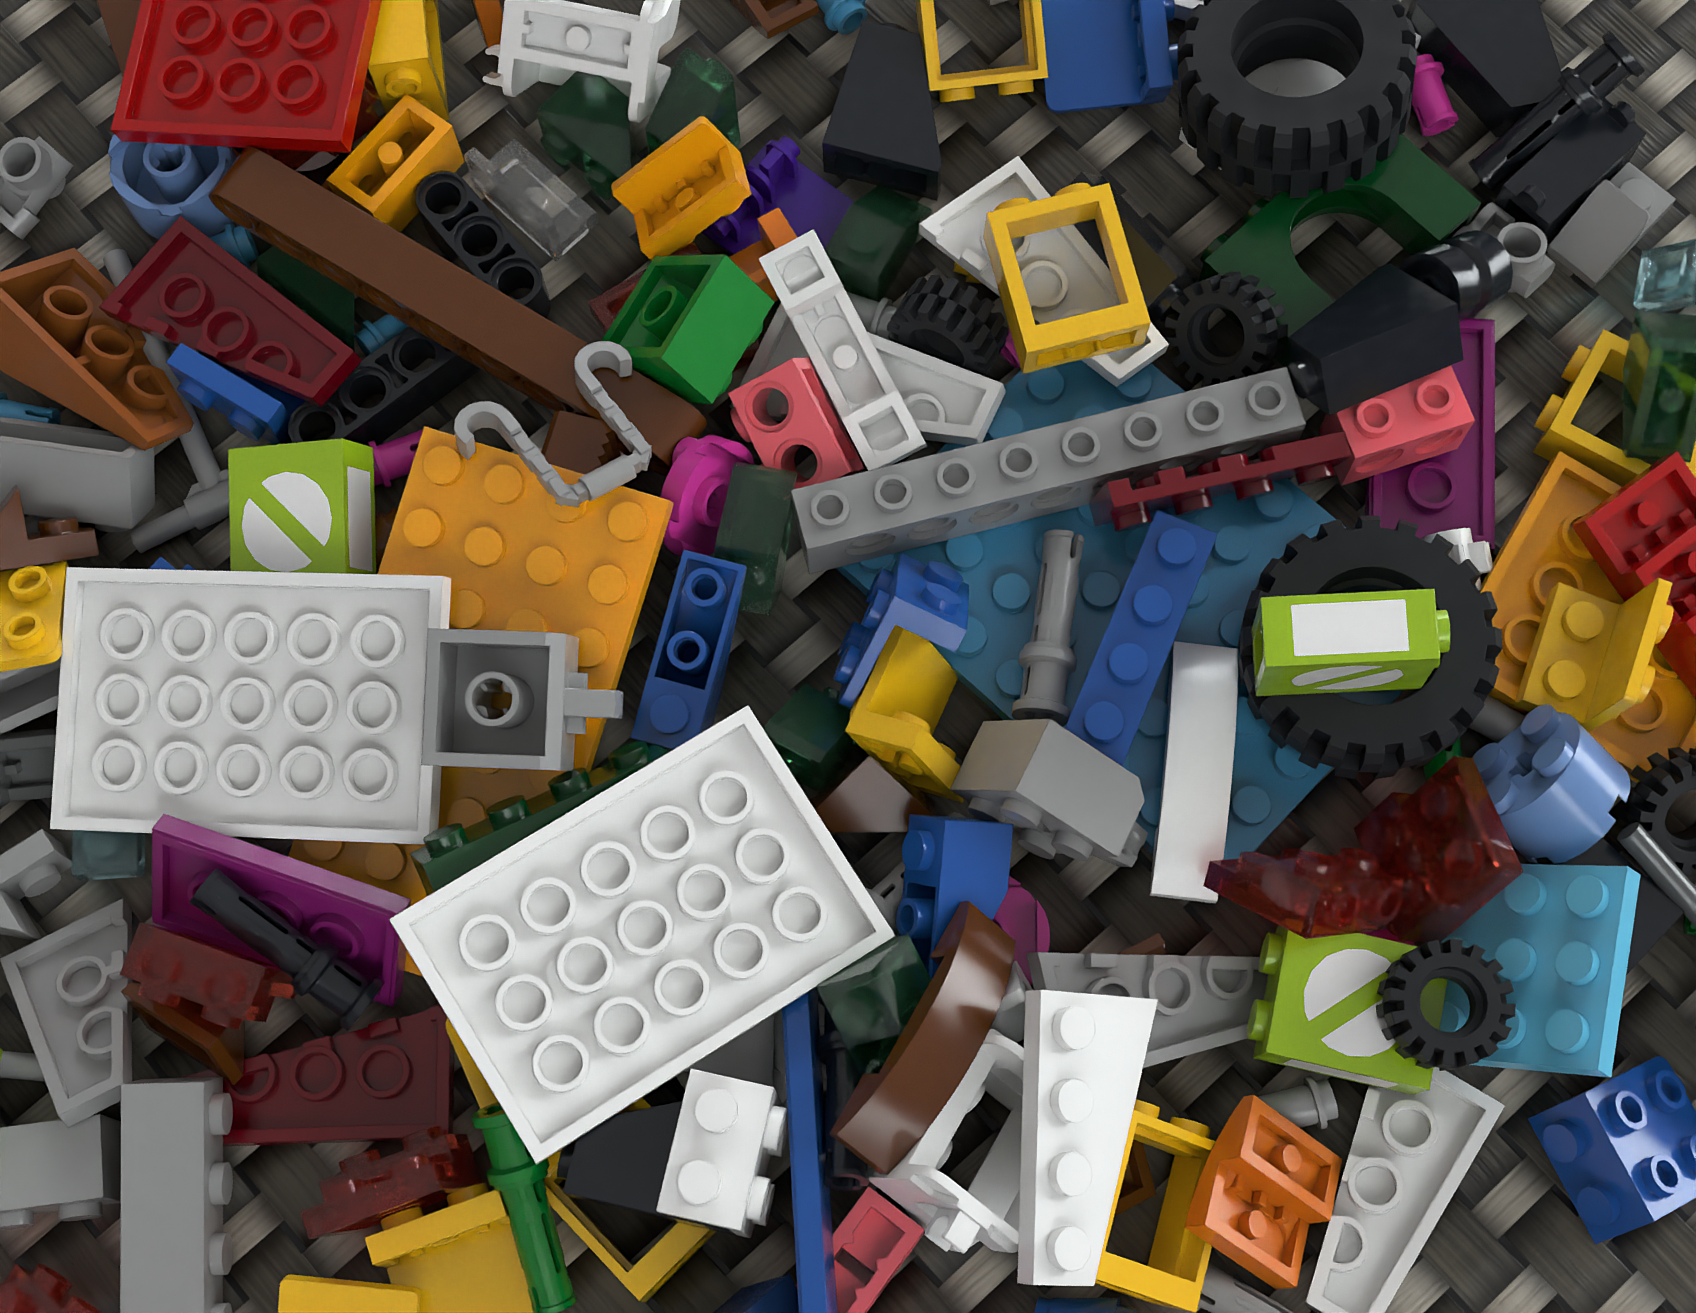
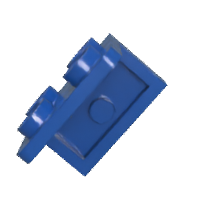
M1041 0L1048 78H1043L1045 104L1050 112L1058 114L1164 102L1173 87V81L1178 80V44H1169L1167 21L1174 20V0Z
M182 343L179 344L166 361L180 382L176 388L177 391L196 407L204 411H208L211 407L227 416V421L236 430L254 441H258L262 437L273 445L292 443L288 434V422L292 413L305 400L211 361Z
M903 553L899 554L891 571L883 567L879 569L865 599V602L869 605L862 623L852 622L838 651V656L841 659L833 680L841 683L839 704L848 708L853 706L895 625L956 652L967 632L969 584L962 582L963 577L956 570L937 561H929L926 565Z
M1657 1056L1588 1091L1528 1118L1595 1244L1652 1223L1696 1198V1110L1686 1094L1682 1081L1663 1057Z

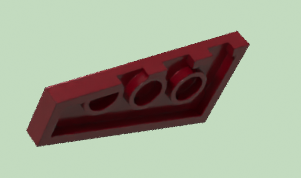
M182 216L174 222L99 306L110 318L176 346L182 343L211 361L319 407L324 405L362 361L354 350Z
M1342 431L1272 446L1258 453L1259 459L1248 461L1247 454H1235L1217 458L1197 467L1198 474L1186 476L1183 466L1157 471L1153 476L1136 482L1135 490L1131 489L1129 478L1107 482L1089 502L1095 527L1113 523L1115 532L1127 531L1150 524L1152 522L1150 513L1157 510L1160 511L1174 507L1176 517H1181L1214 507L1212 497L1235 492L1238 502L1246 501L1274 492L1272 482L1296 477L1298 486H1305L1330 479L1335 476L1333 467L1352 456L1346 433Z
M438 1004L427 1007L428 1010L402 1018L392 1017L368 1024L366 1028L334 1037L328 1035L302 1043L303 1046L271 1055L265 1053L244 1059L243 1077L235 1085L223 1079V1093L230 1094L233 1105L232 1126L229 1134L223 1135V1147L453 1139L454 1047L446 1030V1020L448 1017L442 1007ZM208 1069L181 1078L220 1076Z

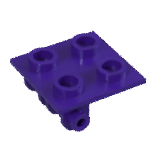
M783 136L779 141H768L745 167L752 194L743 200L735 212L726 217L719 218L701 233L728 253L734 255L760 241L757 218L779 207L797 237L814 229L824 250H826L862 210V207L798 162L796 157L800 154L799 147L790 138Z

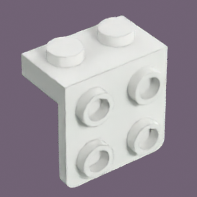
M696 1069L690 1070L656 1209L657 1212L727 1228L736 1235L751 1238L754 1224L766 1226L775 1190V1184H771L770 1179L765 1178L770 1155L782 1157L789 1132L788 1115H786L787 1108L781 1107L782 1102L774 1087Z

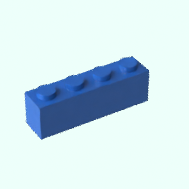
M1159 510L1154 515L1065 729L1121 766H1123L1218 535V533Z

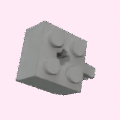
M428 628L421 765L572 771L574 768L575 734H586V718L622 719L624 692L588 689V673H578L579 638L569 634L534 631ZM504 690L512 694V704L510 708H503L502 711L501 709L493 708L491 700L493 693L503 694Z
M1051 719L983 721L950 788L952 792L970 802L967 811L977 819L1013 824V830L1020 834L1017 841L1018 844L1029 852L1046 859H1053L1055 853L1065 854L1085 862L1088 861L1090 856H1095L1116 866L1132 867L1148 834L1135 822L1145 801L1139 777Z

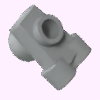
M40 136L35 140L27 137L14 138L8 141L0 150V223L22 240L40 221L36 215L47 200L58 196L62 192L66 183L65 177L74 166Z
M1491 202L1478 213L1469 225L1460 228L1452 237L1473 230L1483 231L1495 237L1504 246L1512 264V285L1508 292H1516L1527 298L1550 277L1555 268V263L1545 255L1547 249L1546 236L1541 229L1533 224L1525 222L1514 223L1515 218Z

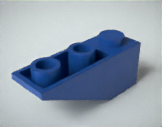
M683 549L630 738L636 741H646L647 745L654 744L672 751L713 726L721 698L747 569L745 565Z
M909 814L908 833L902 845V858L905 864L903 894L896 914L899 941L897 965L892 974L890 985L893 999L892 1015L907 1020L910 1019L939 968V965L930 956L961 902L970 901L989 919L993 920L1008 892L1013 824L977 818Z

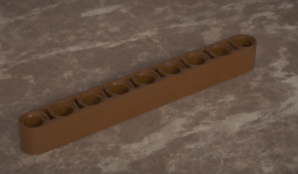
M245 147L209 193V199L213 205L239 226L553 412L561 410L604 421L598 410L594 409L587 402L575 384V357L579 350L589 343L254 147ZM600 367L592 371L591 373L601 383L609 398L618 405L629 422H632L642 434L644 440L649 445H652V458H650L648 468L667 477L673 465L672 456L676 445L685 437L698 439L707 426L705 417L690 403L633 369L632 375L619 377L615 370L608 367ZM614 431L620 452L627 456L633 454Z

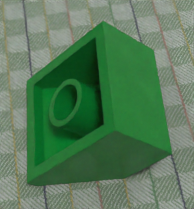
M725 254L654 256L602 341H610L621 345L629 352L632 358L633 370L681 397L688 403L713 404L715 399L724 393L730 385L733 376L732 371L746 348L753 344L761 334L763 320L774 304V301Z

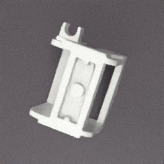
M505 0L500 45H493L485 50L487 55L499 57L498 72H490L482 79L488 84L501 86L503 94L511 97L517 96L536 82L541 81L628 99L629 121L640 123L660 106V101L668 94L671 68L657 63L660 47L673 37L678 20L680 0H645L640 16L564 0Z
M996 1029L989 1030L979 1052L959 1086L931 1126L907 1155L887 1175L879 1174L868 1165L869 1181L900 1204L911 1218L925 1229L924 1235L945 1252L951 1250L964 1254L968 1248L979 1241L993 1251L1008 1253L1018 1251L1024 1048L1015 1041L1003 1036ZM987 1091L1011 1112L966 1191L948 1176L938 1171V1169L943 1166L951 1153V1139L965 1114L970 1112L979 1103L984 1092Z

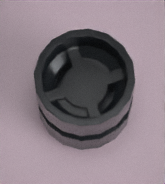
M1479 230L1463 232L1443 241L1439 245L1431 246L1413 254L1403 261L1399 267L1400 270L1456 302L1459 322L1503 300L1511 288L1513 277L1510 256L1502 243L1491 234Z

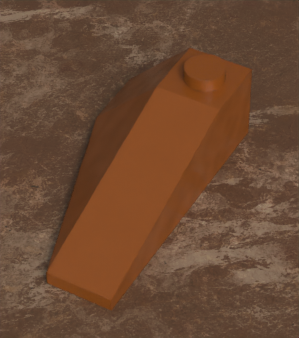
M71 248L1 271L0 370L3 373L144 451L191 431L194 422L164 370L152 366L143 351L146 339L141 330L110 318L99 308L116 287L75 248Z

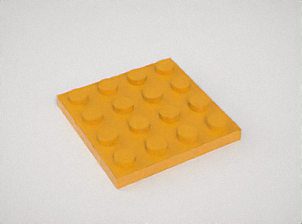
M1561 451L1550 460L1495 558L1491 571L1486 574L1481 583L1482 587L1479 591L1480 593L1491 591L1498 609L1492 618V625L1502 629V650L1495 660V665L1500 670L1495 686L1488 695L1524 715H1527L1530 711L1514 706L1550 589L1560 582L1618 605L1624 603L1571 526L1622 487ZM1655 644L1648 664L1655 667V677L1645 700L1641 704L1635 703V705L1620 713L1616 719H1610L1589 732L1625 768L1630 779L1636 783L1639 780L1633 777L1630 772L1637 765L1646 772L1652 769L1647 759L1650 755L1658 752L1669 760L1668 748L1680 747L1687 753H1689L1690 748H1696V699Z

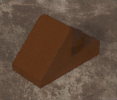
M17 485L11 489L0 504V570L99 555L95 530L91 525L79 526L78 519L75 516L38 522L39 532L27 534Z

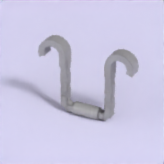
M597 341L587 344L579 350L575 357V384L582 396L594 409L598 410L600 416L617 433L618 438L633 454L629 456L622 455L578 478V483L574 485L565 484L552 465H549L545 460L544 455L536 445L528 439V435L512 414L502 405L491 401H479L469 404L455 418V439L460 454L469 460L476 452L474 435L472 433L477 429H495L509 446L517 451L525 465L537 476V480L549 495L553 496L556 504L560 506L579 507L580 503L586 500L591 502L636 478V473L642 470L647 471L650 458H652V445H649L644 440L642 434L632 422H629L626 415L609 398L601 383L591 373L597 368L608 367L615 370L619 377L631 376L632 358L629 352L621 345L610 341Z

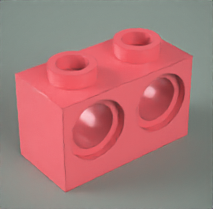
M809 357L792 358L728 393L735 407L730 411L733 424L743 440L748 443L752 441L763 463L758 467L761 480L767 491L774 498L780 497L784 506L792 504L791 490L850 476L865 469ZM774 389L780 390L788 400V414L781 423L773 420L767 411V399ZM801 445L810 448L817 459L816 472L810 479L800 475L795 467V453Z
M1450 365L1332 415L1326 414L1319 433L1321 436L1342 431L1346 433L1352 456L1334 467L1340 484L1343 486L1458 449L1475 419Z
M869 1186L833 1234L837 1313H867L924 1235V1228Z

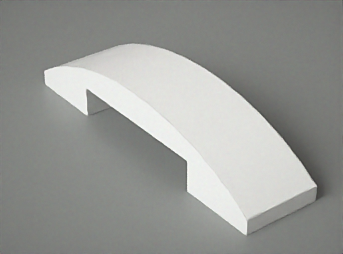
M814 229L758 258L868 471L890 466L927 447Z
M1173 642L1167 696L1169 710L1159 822L1155 831L1149 896L1215 904L1218 900L1235 747L1238 694L1237 648Z

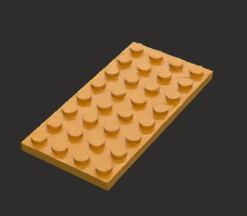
M424 426L378 574L445 576L450 578L449 629L553 632L578 637V673H588V689L616 690L674 503L664 498L619 486L591 502L586 500L580 503L579 507L560 506L556 504L553 496L549 495L537 480V476L529 470L518 454L475 442L476 452L467 460L460 454L457 448L455 435ZM552 465L565 484L574 485L578 483V478L584 476V474ZM504 690L503 694L493 693L492 707L502 711L503 708H510L512 694ZM586 718V734H575L573 769L585 768L587 773L591 771L607 718ZM442 766L438 829L455 823H461L463 828L488 818L486 810L495 803L517 795H523L525 800L531 799L550 790L548 782L567 771ZM293 840L288 857L411 899V906L427 897L410 856L411 852L425 845ZM406 950L404 971L422 976Z

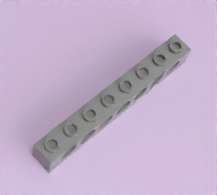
M1287 367L793 489L791 490L793 516L808 572L813 574L1088 505L1101 488L1110 481L1129 478L1131 489L1135 490L1136 482L1153 476L1157 471L1183 466L1186 476L1198 474L1197 467L1217 458L1235 454H1247L1248 461L1259 459L1258 453L1264 449L1299 441L1306 422Z

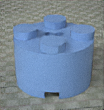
M115 134L113 135L108 154L111 157L109 172L111 183L136 222L148 234L160 239L180 216L207 237L219 234L225 229L226 224L233 222L220 212L209 199V193L237 158L232 147L229 149V147L122 142Z
M1547 704L1533 709L1524 718L1521 726L1509 733L1498 744L1490 743L1479 749L1468 765L1469 772L1474 776L1472 783L1474 790L1470 797L1473 808L1527 861L1538 864L1537 858L1547 857L1553 864L1566 862L1588 850L1609 831L1616 821L1608 812L1617 796L1626 803L1630 793V777L1625 768L1574 717L1566 713L1557 712L1551 705Z

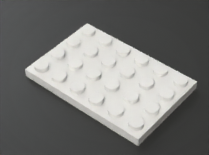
M67 567L50 829L152 833L153 826L163 814L230 837L425 845L424 837L437 830L439 826L442 766L421 765L428 628L449 629L451 579L445 576Z
M748 705L389 919L536 1165L890 941L895 936Z

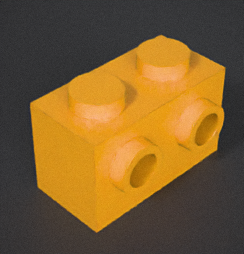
M406 93L326 180L332 193L401 232L419 212L415 203V192L418 184L426 176L434 172L449 171L455 173L465 161L453 126Z

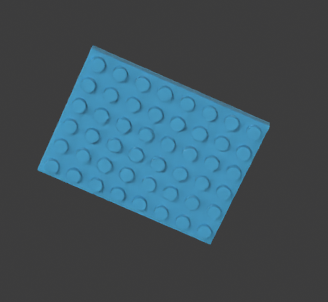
M1082 360L1022 374V370H1020L1004 386L1006 393L983 442L1185 391L1152 363L1118 387H1115ZM946 443L936 454L970 445ZM1289 479L1272 482L1275 491L1270 494L1238 502L1235 492L1212 497L1214 507L1177 517L1218 533L1174 641L1237 648L1239 663L1240 648H1238L1240 629L1251 591L1255 590L1261 572L1272 558L1280 559L1283 556L1286 544L1302 533L1312 538L1317 535L1321 524L1336 519ZM1088 504L837 567L836 569L866 596L879 569L883 567L891 571L900 553L926 565L929 561H937L956 570L963 577L962 582L969 584L967 632L956 652L934 642L931 643L952 666L958 680L1003 720H1016L1011 716L1013 702L1020 699L1024 668L1018 664L1020 650L1024 649V645L1030 642L1033 630L1034 609L1042 564L1044 533L1057 529L1070 530L1074 532L1072 542L1075 535H1082L1085 540L1079 566V580L1070 635V648L1075 652L1074 656L1077 658L1075 672L1068 675L1065 706L1068 707L1071 715L1151 523L1122 532H1115L1113 523L1095 527ZM1174 507L1160 510L1176 517ZM1156 512L1150 513L1152 520ZM1172 647L1122 766L1140 779L1145 801L1135 822L1148 832L1143 847L1152 855L1155 831L1159 822L1169 710L1167 696ZM1239 671L1232 784L1219 890L1333 768L1319 763L1315 770L1298 761L1301 755L1300 752L1288 744L1281 749L1268 736L1270 731L1269 725L1263 718L1256 720L1247 704L1249 692L1247 686L1240 683ZM1405 689L1337 692L1335 694L1356 703L1384 705L1393 703Z

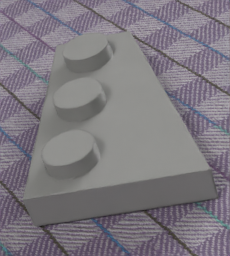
M123 898L0 958L55 1109L67 1127L121 1101V1084L132 1082V1007L121 993L132 982V910Z

